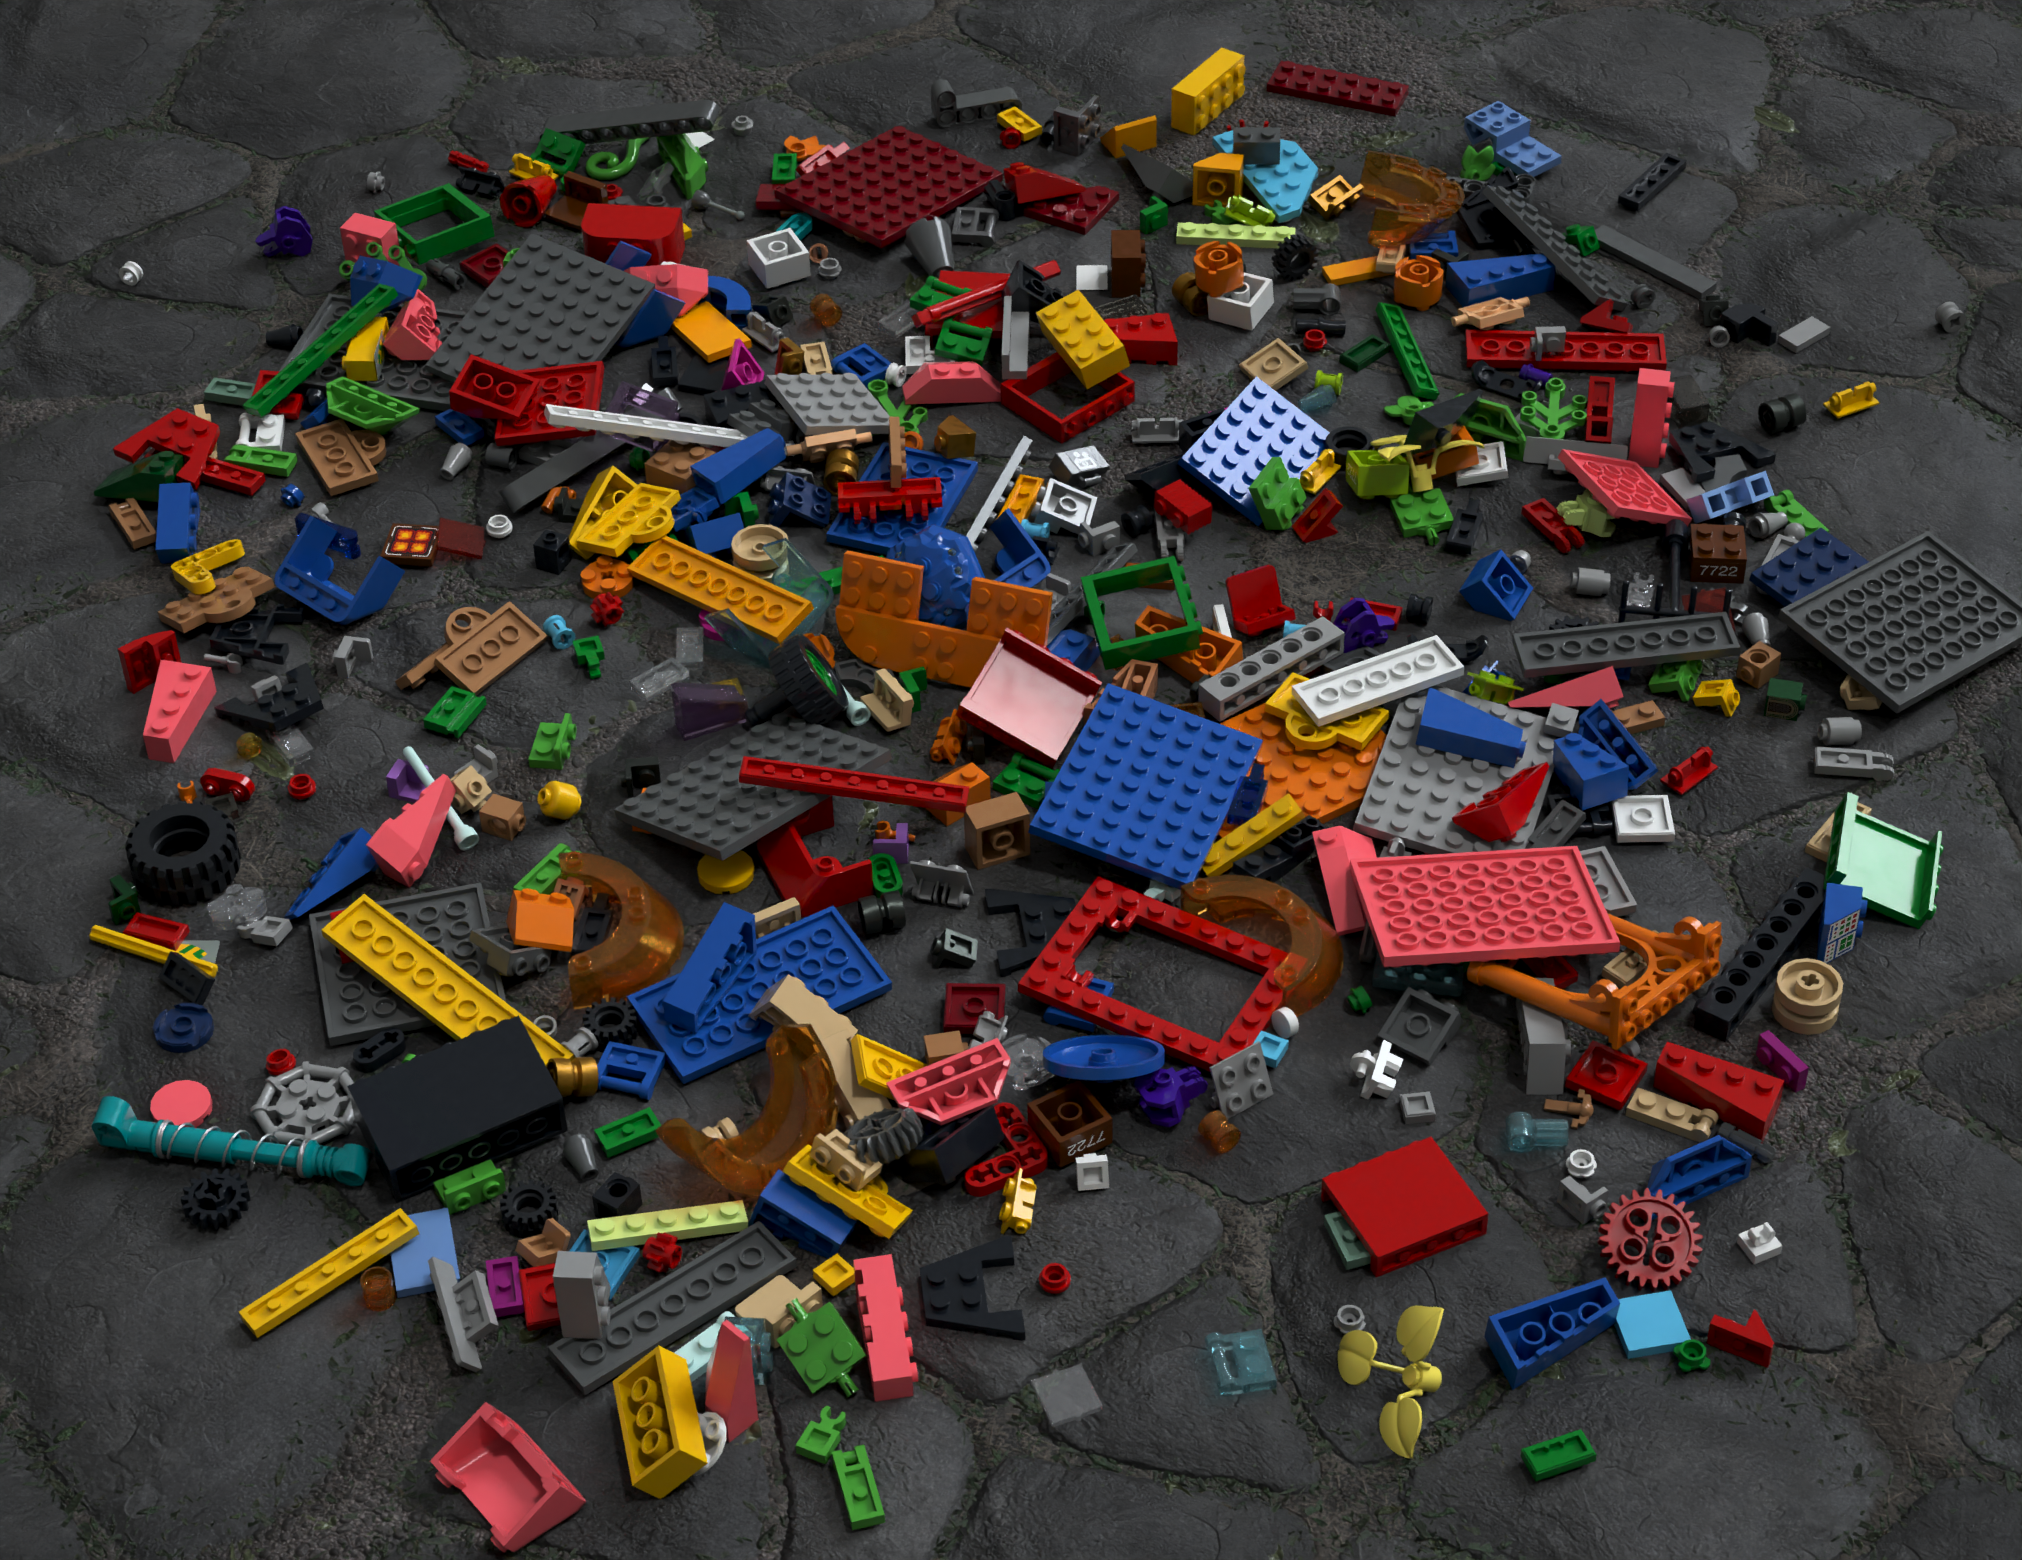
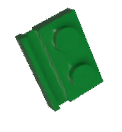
M451 686L423 719L424 728L446 735L452 733L455 734L456 738H459L487 705L486 697L481 696L479 698L475 696V693Z

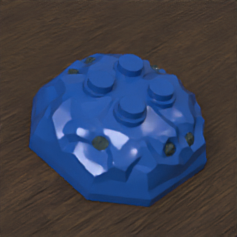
M931 525L913 536L906 537L891 547L887 552V559L924 566L919 621L960 630L966 628L972 579L974 577L985 578L968 537L938 525Z

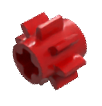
M610 592L599 594L594 598L592 605H590V608L593 610L591 616L597 623L601 621L604 626L615 624L620 620L622 613H624V610L620 607L623 602L617 595L613 597Z
M659 1232L656 1237L651 1236L648 1238L643 1248V1258L649 1260L647 1268L667 1273L668 1268L674 1269L682 1256L681 1246L675 1245L678 1238Z

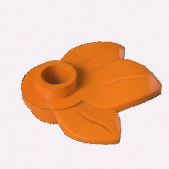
M789 136L784 141V146L787 149L786 153H797V162L804 161L826 146L819 145L816 136L804 140Z

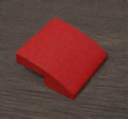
M172 630L144 636L118 648L127 689L133 694L156 681L161 660L182 663L175 632Z

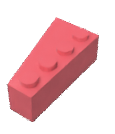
M1639 369L1628 457L1629 461H1635L1639 466L1658 468L1660 458L1665 459L1667 443H1662V438H1668L1669 423L1664 422L1665 418H1670L1672 403L1667 402V398H1673L1675 382H1670L1671 371Z
M167 660L160 661L143 732L150 760L175 763L217 692L211 667Z
M892 1254L855 1259L853 1263L856 1301L865 1351L868 1355L867 1362L874 1400L877 1402L914 1396L913 1383L918 1382L916 1362L910 1363L909 1357L913 1356L911 1337L905 1336V1331H909L906 1312H901L900 1306H904L902 1288L897 1287Z

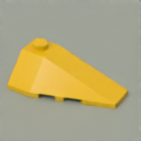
M612 465L596 476L585 496L569 536L570 548L585 560L589 559L595 552L579 549L576 540L637 486L634 481Z

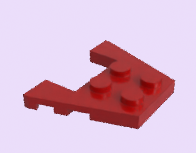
M177 408L121 442L113 450L115 456L133 464L148 447L183 455L184 461L187 463L175 475L178 483H191L192 488L196 490L200 484V476L205 472L208 456L212 455L220 435V428L215 423Z

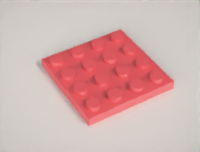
M1562 449L1558 456V459L1565 465V470L1574 474L1579 479L1578 483L1588 489L1593 494V499L1602 503L1607 508L1606 512L1614 518L1620 519V517H1625L1636 522L1644 520L1655 525L1657 523L1667 524L1670 520L1678 519L1683 521L1687 527L1692 520L1635 461Z

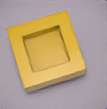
M835 1254L813 1269V1278L832 1296H835L855 1282L854 1268L840 1255Z

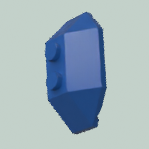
M359 256L350 277L351 306L356 305L380 283L394 287L398 293V296L391 301V304L379 312L383 314L399 306L404 301L412 300L423 276L388 261Z
M1071 629L1061 631L1047 645L1051 653L1059 658L1070 660L1075 667L1082 671H1087L1101 655L1096 638Z
M1602 699L1579 716L1580 728L1578 734L1629 766L1628 790L1637 789L1658 772L1656 765Z
M1717 1135L1660 1160L1653 1165L1647 1188L1651 1196L1655 1197L1660 1189L1662 1190L1663 1199L1667 1200L1671 1194H1674L1673 1204L1678 1205L1684 1201L1685 1205L1748 1178L1752 1156L1747 1151ZM1652 1214V1220L1657 1218L1656 1214Z

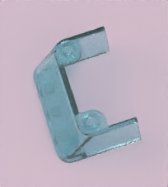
M787 538L764 544L762 549L778 566V569L772 576V584L811 601L814 607L810 614L783 641L785 642L797 634H807L831 605L834 594L831 586ZM729 608L707 614L704 617L733 649L769 664V653L779 646V644L749 631Z

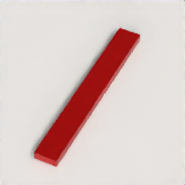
M743 756L739 772V783L966 813L969 796V786Z

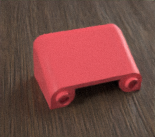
M487 1402L475 1412L430 1460L438 1470L435 1474L438 1480L447 1488H450L452 1485L459 1488L493 1526L490 1529L493 1534L490 1540L504 1553L507 1550L516 1552L575 1514L587 1502L532 1438L514 1420Z

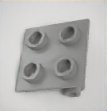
M928 860L910 861L918 884L913 886L912 896L917 897V900L931 902L933 897V902L938 903L941 890H943L942 904L946 905L947 903L948 905L961 908L963 905H969L970 894L973 895L974 891L968 873L962 867L957 865L938 866Z
M1259 1041L1209 1067L1215 1092L1212 1093L1209 1102L1214 1109L1220 1108L1224 1121L1273 1095Z

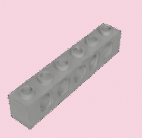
M1322 616L1299 630L1288 634L1279 641L1268 645L1257 653L1246 657L1237 664L1226 668L1215 676L1204 680L1199 684L1198 705L1220 722L1276 691L1292 672L1303 676L1343 654L1345 632Z

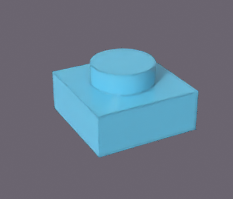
M1261 1031L1254 1043L1258 1041L1261 1043L1266 1065L1276 1068L1288 1050L1289 1040Z

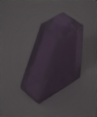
M678 682L671 684L675 725L684 741L746 722L745 710L748 708V703L743 694L740 695L734 685Z

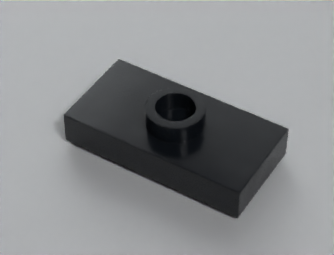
M170 951L158 978L198 1005L204 1004L215 982L213 977L178 952Z

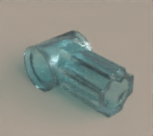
M1521 1111L1511 1113L1506 1117L1508 1148L1513 1152L1525 1153L1532 1150L1534 1146H1568V1120L1533 1119L1530 1114Z

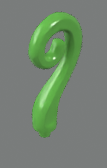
M649 138L627 140L626 156L620 164L618 157L612 152H599L592 155L586 162L585 169L588 175L596 180H613L626 175L634 168L637 162L640 146ZM601 162H607L608 169L599 168L597 165Z

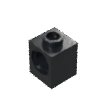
M546 529L533 544L536 569L560 575L572 560L568 535Z
M616 1172L592 1196L595 1217L599 1219L632 1215L642 1206L640 1184L633 1178L624 1177Z

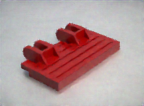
M940 477L901 479V488H891L890 480L838 483L839 513L850 512V507H854V524H860L861 516H869L871 523H877L876 506H880L881 511L902 509V505H905L906 521H912L914 513H921L922 519L928 520V503H931L932 508L943 507Z

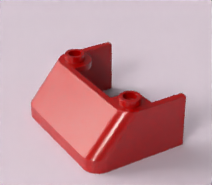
M832 796L757 841L758 857L782 901L795 897L800 904L801 918L815 914L833 905L836 908L855 902L858 898L874 895L872 862L870 859L846 867H842L840 862L831 856L812 859L800 838L834 827Z

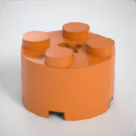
M1212 241L1201 245L1196 250V255L1194 256L1196 285L1201 290L1208 292L1209 296L1214 298L1221 297L1223 293L1231 292L1244 285L1243 258L1239 246L1232 242H1227V245H1220L1219 241Z
M1416 255V259L1409 260V257L1401 259L1395 266V302L1415 307L1419 311H1426L1431 305L1437 303L1442 297L1444 271L1441 268V263L1432 257Z

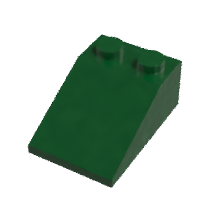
M162 451L134 462V464L132 463L114 470L94 490V496L120 499L134 498L140 501L158 502L159 484L178 483L175 475L184 466L183 455L174 454L171 451Z

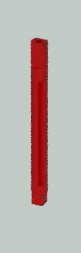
M1056 260L1033 267L1045 277L1042 281L1061 274ZM1009 277L924 308L923 311L911 317L915 327L933 324L1001 298L1002 291Z

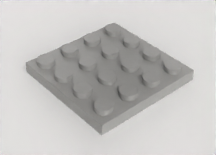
M778 373L777 375L766 376L765 385L805 435H820L855 429L856 434L871 432V434H889V414L855 374L833 375L822 373L821 375H810L808 373H800L799 375Z

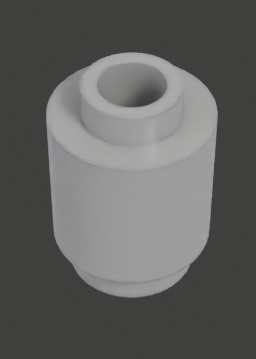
M1578 568L1577 573L1572 572L1570 588H1575V594L1600 597L1602 594L1608 595L1611 576L1609 573H1604V570Z
M1834 717L1824 718L1822 724L1818 725L1817 732L1819 740H1822L1826 746L1852 745L1854 742L1860 741L1862 728L1858 719Z

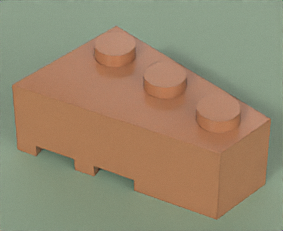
M1131 659L1113 677L1111 684L1154 699L1158 689V664ZM1104 688L1098 692V698L1092 704L1088 703L1084 707V726Z

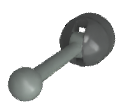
M698 189L692 197L691 205L696 209L705 210L711 206L734 215L738 220H742L745 217L743 211L736 212L711 202L710 195Z

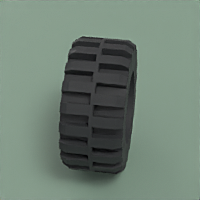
M179 801L175 805H170L169 803L162 805V808L157 811L153 809L148 812L147 817H141L136 822L135 827L131 829L125 846L135 886L147 898L155 899L156 902L164 905L167 903H171L173 906H182L183 903L194 905L197 904V901L212 899L213 894H220L226 889V884L230 885L241 865L239 846L232 821L228 819V816L223 811L210 804L204 806L202 802L193 801V803ZM197 850L185 856L169 857L180 851Z

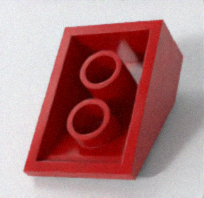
M1023 162L1012 163L1010 168L1003 169L1006 188L1015 193L1016 203L1018 204L1086 192L1085 187L1073 179L1024 165Z
M471 354L449 391L450 409L473 418L519 420L540 384V379Z

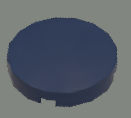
M195 1003L174 1005V1009L162 1011L154 1021L153 1032L157 1044L164 1050L173 1053H186L200 1048L209 1041L214 1031L213 1019L204 1006Z

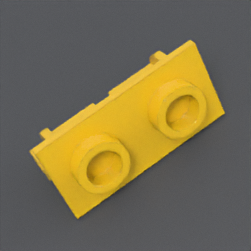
M522 153L514 154L512 157L515 167L509 171V174L521 179L540 175H548L554 180L559 177V175L553 173V169L548 164L537 160L532 162V158Z
M1865 382L1855 386L1854 392L1851 389L1833 393L1829 401L1823 403V405L1837 418L1878 405L1879 401L1873 397L1874 392H1876V385Z
M1323 450L1317 460L1307 470L1301 472L1299 481L1306 492L1316 494L1341 468V465L1334 463L1335 453L1333 450Z
M1019 1168L1013 1179H1007L1003 1189V1196H1006V1201L1003 1203L999 1213V1220H1002L1000 1234H1004L1008 1227L1013 1228L1019 1234H1024L1031 1227L1033 1209L1031 1208L1034 1205L1037 1186L1031 1178H1021L1023 1170Z

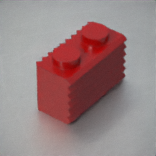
M1181 479L1155 491L1154 508L1156 512L1171 520L1174 527L1181 528L1190 535L1191 532L1194 533L1195 530L1198 531L1199 528L1202 529L1203 526L1211 523V502L1205 500L1201 494L1199 495L1198 492H1195L1194 489L1192 490L1187 484L1185 485Z

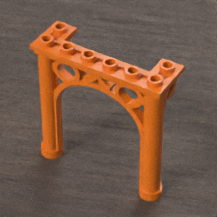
M1607 913L1620 940V945L1637 952L1648 966L1641 978L1621 989H1618L1612 981L1601 979L1589 988L1588 994L1569 992L1493 960L1488 962L1471 961L1467 970V979L1479 986L1487 985L1608 1036V1042L1612 1043V1049L1618 1050L1718 974L1720 969L1719 949L1722 944L1721 922L1715 921L1713 924L1708 923L1703 927L1699 920L1688 916L1675 924L1674 933H1656ZM1688 930L1691 935H1686L1682 933ZM1663 969H1675L1676 971H1674V972H1664V971H1661V970H1663Z

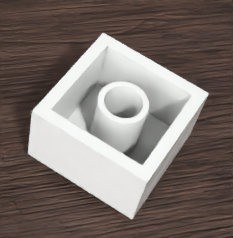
M791 228L747 240L748 264L767 289L811 276L809 251Z
M1244 272V285L1241 288L1223 293L1221 297L1217 298L1211 297L1208 294L1209 320L1253 330L1274 303L1272 279Z

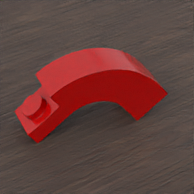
M1590 376L1584 440L1586 442L1611 444L1615 378Z

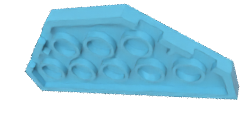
M1233 130L1213 137L1212 144L1219 153L1233 154ZM1280 139V164H1244L1243 181L1267 209L1273 211L1272 213L1276 215L1275 219L1278 223L1300 216L1302 206L1307 201L1312 184L1318 176V167L1296 142Z

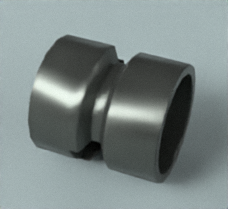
M1792 393L1780 397L1778 400L1774 399L1761 403L1758 408V418L1763 430L1768 434L1783 431L1785 427L1792 428L1804 424L1806 421V408L1801 397Z
M898 890L882 893L878 899L874 895L857 899L860 922L865 935L881 932L883 927L892 930L906 926L904 906Z

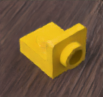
M1731 679L1701 681L1693 696L1695 706L1713 707L1721 705L1725 716L1730 717L1740 703V695Z

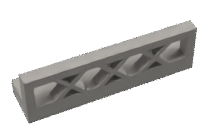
M1004 296L1002 379H1027L1029 312H1012V296Z

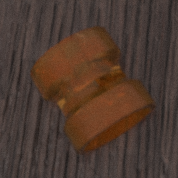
M827 294L817 295L810 303L811 312L825 326L835 325L842 317L841 308Z
M1219 1110L1208 1113L1198 1126L1199 1133L1205 1139L1211 1140L1212 1147L1221 1154L1233 1149L1241 1138V1132L1234 1124H1228V1118Z
M379 1266L367 1269L360 1278L365 1305L372 1311L379 1312L389 1309L396 1300L391 1272Z

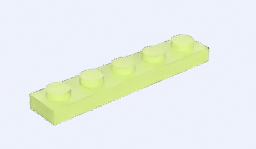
M1178 223L1176 244L1203 245L1208 242L1219 241L1220 245H1227V242H1232L1239 247L1279 249V242L1283 244L1285 242L1284 238L1288 237L1290 239V235H1295L1296 228L1286 226L1266 227L1263 225L1242 226L1239 224L1219 225L1216 223Z
M743 1200L587 1220L591 1250L597 1251L643 1245L651 1236L656 1237L658 1232L678 1238L677 1240L741 1232L748 1228V1219Z

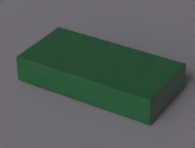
M1372 334L1339 356V362L1358 373L1389 353L1391 344Z

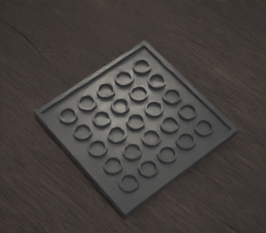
M481 882L376 902L506 1002L501 975L497 973V969L486 963L488 953L482 952L480 947L469 941L471 930L490 927ZM346 908L309 914L330 1046L369 1039L382 1030L389 1028H398L402 1032L437 1026L355 961L342 964L339 949L322 936L321 929L331 922L330 913Z

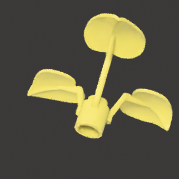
M1407 435L1380 438L1370 442V445L1375 450L1391 443L1401 445L1380 449L1378 454L1387 461H1390L1395 456L1406 453V459L1411 470L1410 476L1413 492L1433 489L1431 475L1436 474L1435 467L1440 453L1462 445H1474L1485 449L1482 443L1471 440L1448 442L1434 449L1431 468H1428L1427 463L1414 464L1410 451L1421 449V446L1404 445Z
M1412 1306L1407 1308L1400 1316L1396 1331L1397 1340L1404 1346L1401 1350L1402 1354L1411 1362H1414L1405 1368L1373 1360L1377 1351V1342L1366 1331H1350L1344 1335L1339 1344L1338 1368L1341 1377L1348 1384L1360 1385L1364 1383L1370 1375L1371 1366L1402 1374L1404 1384L1409 1389H1412L1398 1395L1397 1403H1386L1382 1409L1379 1422L1380 1433L1387 1446L1396 1454L1409 1459H1413L1414 1446L1422 1425L1421 1407L1416 1400L1410 1397H1421L1423 1391L1433 1393L1439 1389L1442 1381L1440 1370L1435 1366H1431L1430 1363L1422 1361L1429 1354L1437 1336L1444 1309L1440 1307Z

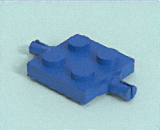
M698 486L680 494L681 500L671 509L675 520L672 530L675 532L686 530L694 521L699 523L706 522L707 517L713 513V510L720 507L716 498Z

